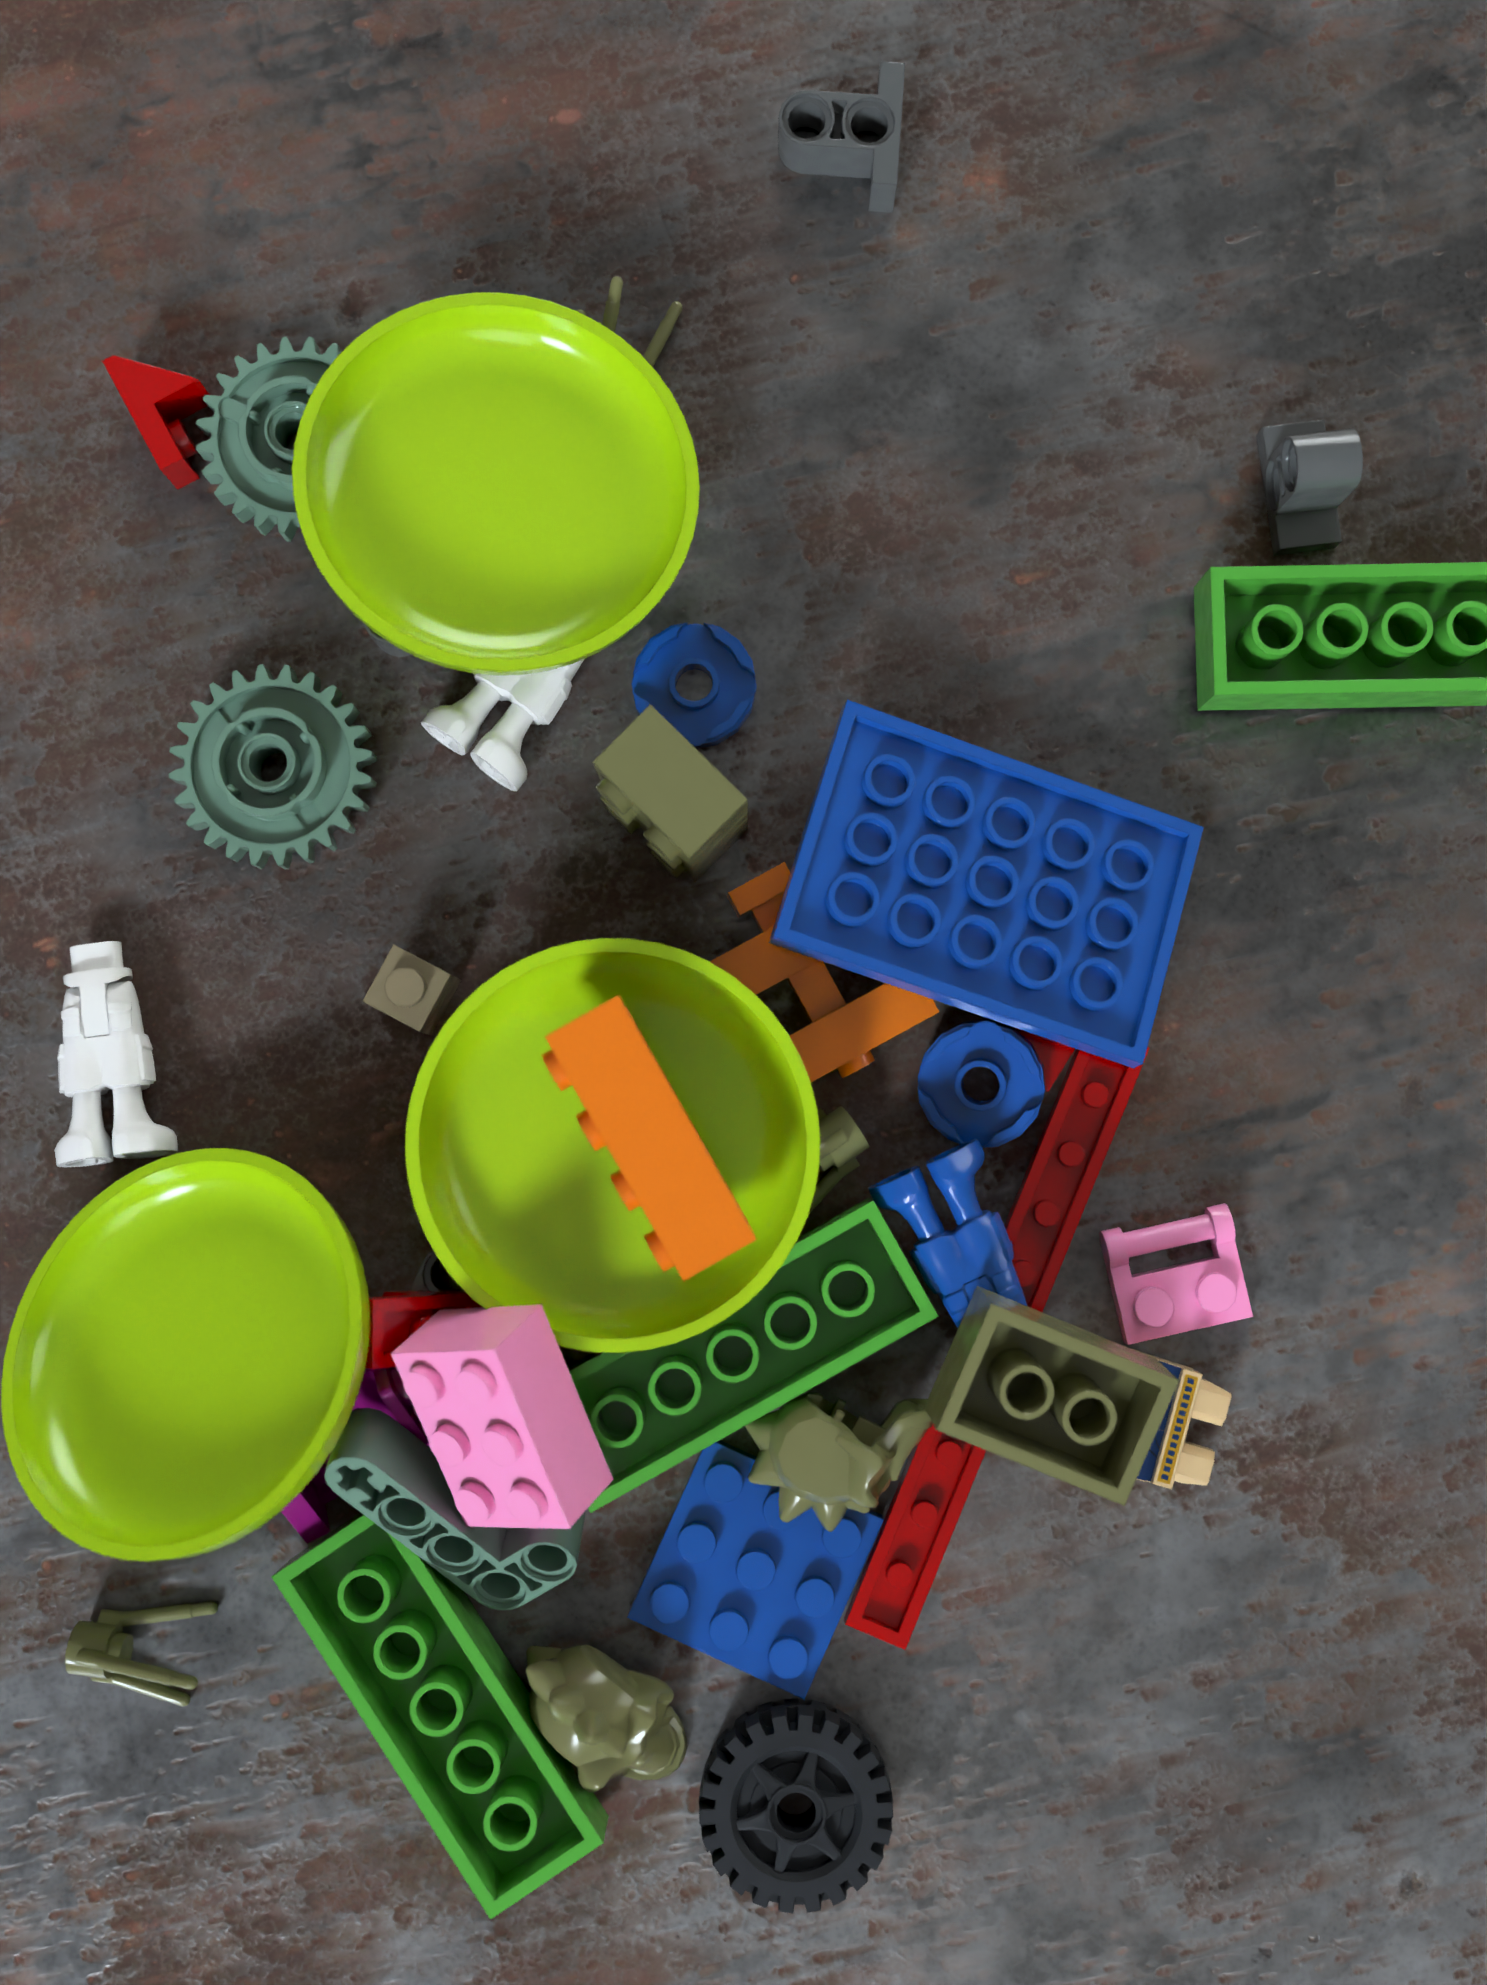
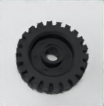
M798 1698L784 1699V1705L773 1706L771 1701L759 1705L758 1711L752 1715L746 1712L735 1720L734 1727L730 1731L725 1729L717 1739L716 1747L713 1752H710L705 1764L700 1784L699 1820L702 1839L706 1851H710L714 1867L720 1876L726 1874L729 1877L730 1887L741 1896L746 1890L751 1893L753 1903L767 1908L769 1901L778 1903L779 1912L794 1913V1905H805L807 1913L821 1910V1901L830 1899L834 1906L847 1899V1890L853 1886L858 1891L868 1882L869 1870L871 1868L877 1870L883 1860V1848L885 1845H889L893 1818V1800L889 1776L876 1745H873L868 1733L859 1724L855 1726L851 1722L849 1715L837 1708L835 1712L827 1710L825 1703L811 1700L810 1705H804L799 1703ZM794 1792L803 1793L813 1801L810 1809L800 1815L787 1814L778 1804L784 1796Z

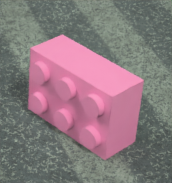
M542 1304L491 1307L488 1309L439 1310L391 1353L403 1381L404 1389L412 1401L429 1440L430 1448L436 1456L453 1495L456 1508L466 1526L570 1529L612 1482L613 1477Z

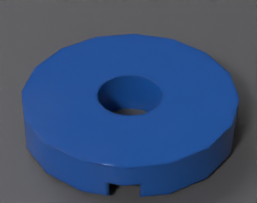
M696 623L671 625L650 638L636 658L632 680L634 701L639 715L651 704L696 749L718 745L737 733L752 712L757 690L753 661L740 640L720 626L704 623V625ZM688 670H701L712 680V689L705 698L698 701H690L684 699L677 692V680Z
M991 1020L966 1021L943 1032L925 1052L918 1074L919 1103L930 1124L950 1141L962 1144L978 1139L982 1148L999 1147L1021 1136L1037 1118L1046 1091L1044 1066L1033 1044L1013 1027ZM974 1067H986L992 1070L999 1080V1092L988 1101L972 1099L964 1089L963 1079L965 1073Z

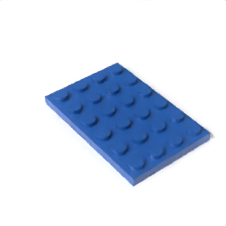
M847 700L838 718L769 943L1107 1060L1136 1068L1144 1062L1204 827Z

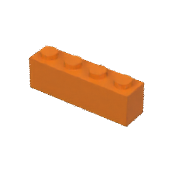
M620 995L615 996L545 1036L551 1047V1050L541 1055L546 1067L561 1091L570 1086H573L586 1109L576 1115L578 1123L595 1151L605 1146L610 1151L620 1169L610 1175V1178L630 1212L639 1206L643 1209L654 1229L644 1235V1238L664 1272L675 1266L682 1280L685 1281L757 1240L746 1216Z

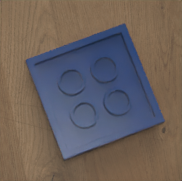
M719 1440L700 1452L629 1609L627 1618L805 1699L884 1518L882 1514L870 1510L868 1513H861L847 1509L836 1529L829 1532L825 1530L811 1508L792 1521L785 1523L779 1518V1487L753 1484L748 1480V1475L756 1460V1456Z

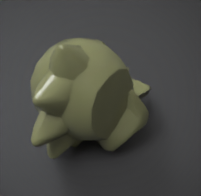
M809 1392L785 1403L779 1410L767 1413L745 1426L760 1449L748 1475V1480L753 1484L779 1487V1518L783 1522H790L812 1508L825 1530L832 1532L843 1519L847 1509L861 1513L870 1512L871 1508H875L879 1504V1497L888 1488L890 1482L898 1481L906 1458L933 1425L924 1408L928 1399L908 1398L895 1403L884 1421L878 1425L861 1415L857 1418L843 1409L846 1402L840 1398L834 1404L824 1399L823 1395L815 1392Z
M532 1645L527 1649L528 1666L526 1674L532 1688L528 1703L531 1719L555 1750L572 1763L577 1780L583 1789L588 1792H596L603 1788L608 1780L619 1775L635 1780H658L671 1775L680 1767L686 1755L687 1739L681 1719L671 1705H669L674 1698V1693L667 1683L647 1674L632 1670L628 1671L609 1656L589 1645H578L563 1649Z

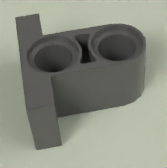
M880 61L876 95L806 90L798 91L789 96L781 105L778 121V151L784 165L793 172L801 174L869 178L868 211L893 213L898 180L905 63ZM801 127H809L815 129L820 134L814 138L804 139L792 132ZM862 131H870L879 135L881 139L877 142L866 143L860 141L854 135Z
M1324 419L1262 427L1256 437L1273 556L1336 548L1342 542L1337 507L1358 486L1363 471L1362 446L1357 431L1354 428L1326 431Z

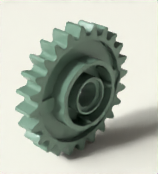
M287 336L282 337L279 353L270 354L268 349L262 343L257 344L258 360L255 363L251 364L237 355L234 357L239 371L236 377L232 378L221 373L216 375L217 380L224 389V393L221 396L204 395L203 397L204 402L214 412L213 417L201 418L196 421V425L203 434L210 437V439L196 445V450L202 458L211 461L202 470V473L210 484H220L214 492L224 506L234 503L232 513L241 523H245L254 517V526L262 535L266 536L277 524L282 537L286 541L291 542L296 530L300 527L293 497L292 463L294 450L287 449L286 446L291 435L298 431L301 417L317 383L336 357L342 352L336 343L328 347L324 354H320L319 347L314 338L309 336L302 350L298 352L294 350Z
M260 664L256 670L255 680L249 682L239 671L235 670L232 672L233 688L231 690L225 691L214 682L209 685L214 698L212 704L206 705L195 700L190 703L199 717L196 723L178 722L177 727L188 736V742L186 745L170 747L169 752L182 759L184 766L169 773V778L178 784L187 786V789L174 799L175 804L182 808H195V811L186 822L188 827L196 831L209 827L204 843L216 849L227 842L226 857L236 862L240 861L249 851L251 865L263 869L270 855L273 854L279 867L289 869L292 855L297 851L305 861L311 864L315 862L314 846L317 843L323 844L332 851L337 850L336 840L333 836L334 831L339 828L354 834L356 828L348 818L349 813L352 810L368 812L370 808L358 797V792L361 789L374 788L377 784L373 778L362 772L363 767L377 761V756L372 751L360 748V745L372 736L371 731L365 725L351 726L360 714L359 710L352 703L338 707L343 693L335 685H331L320 692L321 679L311 671L298 683L296 671L290 665H284L278 678L274 679L271 672L263 664ZM284 753L287 758V767L283 775L277 780L264 782L261 777L263 762L272 754Z

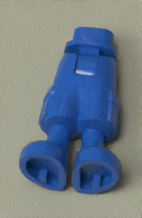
M973 1139L950 1148L925 1163L955 1219L957 1226L953 1230H945L929 1195L928 1185L919 1166H913L895 1173L868 1188L872 1200H874L879 1208L898 1212L915 1232L919 1240L913 1245L914 1248L909 1251L924 1279L923 1282L933 1294H938L957 1328L960 1326L976 1286L1027 1306L1026 1298L1012 1261L1015 1258L1012 1241L1009 1239L998 1211H982L975 1191V1173L983 1165L985 1159V1152L978 1139Z

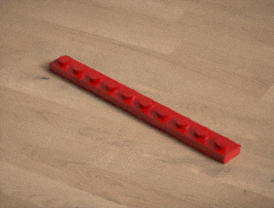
M1147 1047L1146 1054H1145V1058H1146V1056H1147V1054H1148V1051H1149V1049H1150L1149 1047ZM1076 1049L1004 1225L1013 1245L1015 1257L1012 1260L1023 1289L1027 1306L1040 1312L1044 1310L1143 1064L1136 1068H1131ZM934 1425L927 1430L921 1441L911 1452L845 1614V1625L906 1650L986 1450L937 1431Z

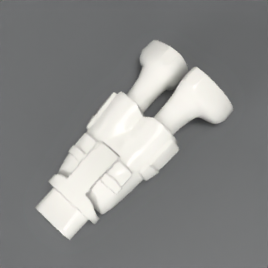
M584 659L550 671L525 675L497 676L473 673L477 685L452 705H439L430 709L422 720L421 725L444 746L457 754L465 755L476 741L482 723L498 701H510L511 705L501 719L481 738L470 755L475 764L489 777L509 790L518 791L526 781L528 774L526 765L520 756L523 738L531 724L539 726L551 723L564 701L567 700L572 687L571 680Z
M106 941L70 947L72 973L64 975L63 981L64 985L75 988L66 989L64 995L63 1010L61 1011L63 1044L59 1045L57 1060L59 1092L64 1093L67 1097H73L68 1132L59 1140L54 1150L57 1167H83L106 1164L113 1161V1156L124 1159H141L177 1153L178 1143L175 1132L166 1126L154 1123L144 1105L142 1090L149 1088L150 1084L156 1081L152 1054L153 1047L148 1035L144 1034L138 996L132 981H129L133 979L132 969L123 966L121 942ZM110 1089L113 1092L114 1110L112 1140L104 1128L101 1095L106 1094Z

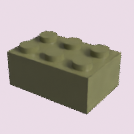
M651 704L593 761L600 779L595 788L602 795L600 799L606 804L604 808L631 835L640 827L644 831L643 835L648 840L646 844L651 849L650 854L676 879L685 872L696 882L748 830V799Z
M976 1286L924 1408L937 1431L1125 1506L1179 1380L1157 1359Z

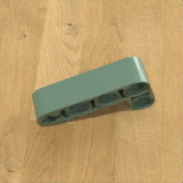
M372 1408L352 1410L341 1436L331 1451L325 1471L327 1485L337 1495L476 1601L491 1609L512 1610L523 1606L563 1583L575 1573L585 1512L570 1529L466 1526L456 1508L453 1495L431 1448L381 1410Z

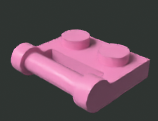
M1225 1203L1206 1207L1204 1215L1123 1233L1120 1227L1100 1231L1102 1253L1123 1342L1127 1345L1253 1317L1235 1242V1226L1231 1212ZM1210 1240L1213 1257L1131 1275L1130 1257Z

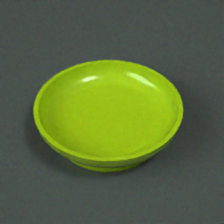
M473 292L428 300L396 312L358 336L336 357L322 375L309 397L299 423L292 463L293 497L298 522L306 545L317 567L342 602L372 631L394 646L422 660L442 667L475 674L497 676L525 675L550 671L590 657L621 639L637 626L658 604L674 582L690 548L699 510L700 484L693 440L681 409L657 371L637 350L601 323L557 303L518 294Z
M600 938L575 941L551 947L525 957L501 970L479 986L456 1009L441 1028L418 1072L407 1116L405 1159L408 1184L414 1208L424 1234L440 1262L474 1301L484 1309L542 1304L558 1346L589 1352L625 1353L650 1350L698 1335L730 1317L767 1285L785 1262L797 1242L808 1217L816 1190L820 1164V1129L812 1085L801 1056L789 1034L773 1012L754 992L728 972L687 951L661 943L637 939ZM617 995H620L746 1216L757 1239L685 1281L682 1280L675 1266L665 1272L659 1266L644 1238V1235L654 1230L641 1206L631 1212L625 1206L610 1178V1175L620 1170L607 1146L598 1151L593 1149L576 1118L577 1114L586 1110L573 1086L563 1091L560 1090L541 1056L551 1050L545 1038L546 1035Z
M203 1148L170 1155L132 1171L93 1198L58 1235L31 1277L16 1311L4 1356L1 1381V1413L9 1457L21 1486L43 1518L63 1536L95 1553L121 1560L159 1561L200 1555L231 1544L258 1529L289 1504L318 1472L341 1436L358 1397L365 1370L370 1327L368 1287L361 1258L344 1221L325 1197L303 1176L287 1165L270 1157L246 1150Z

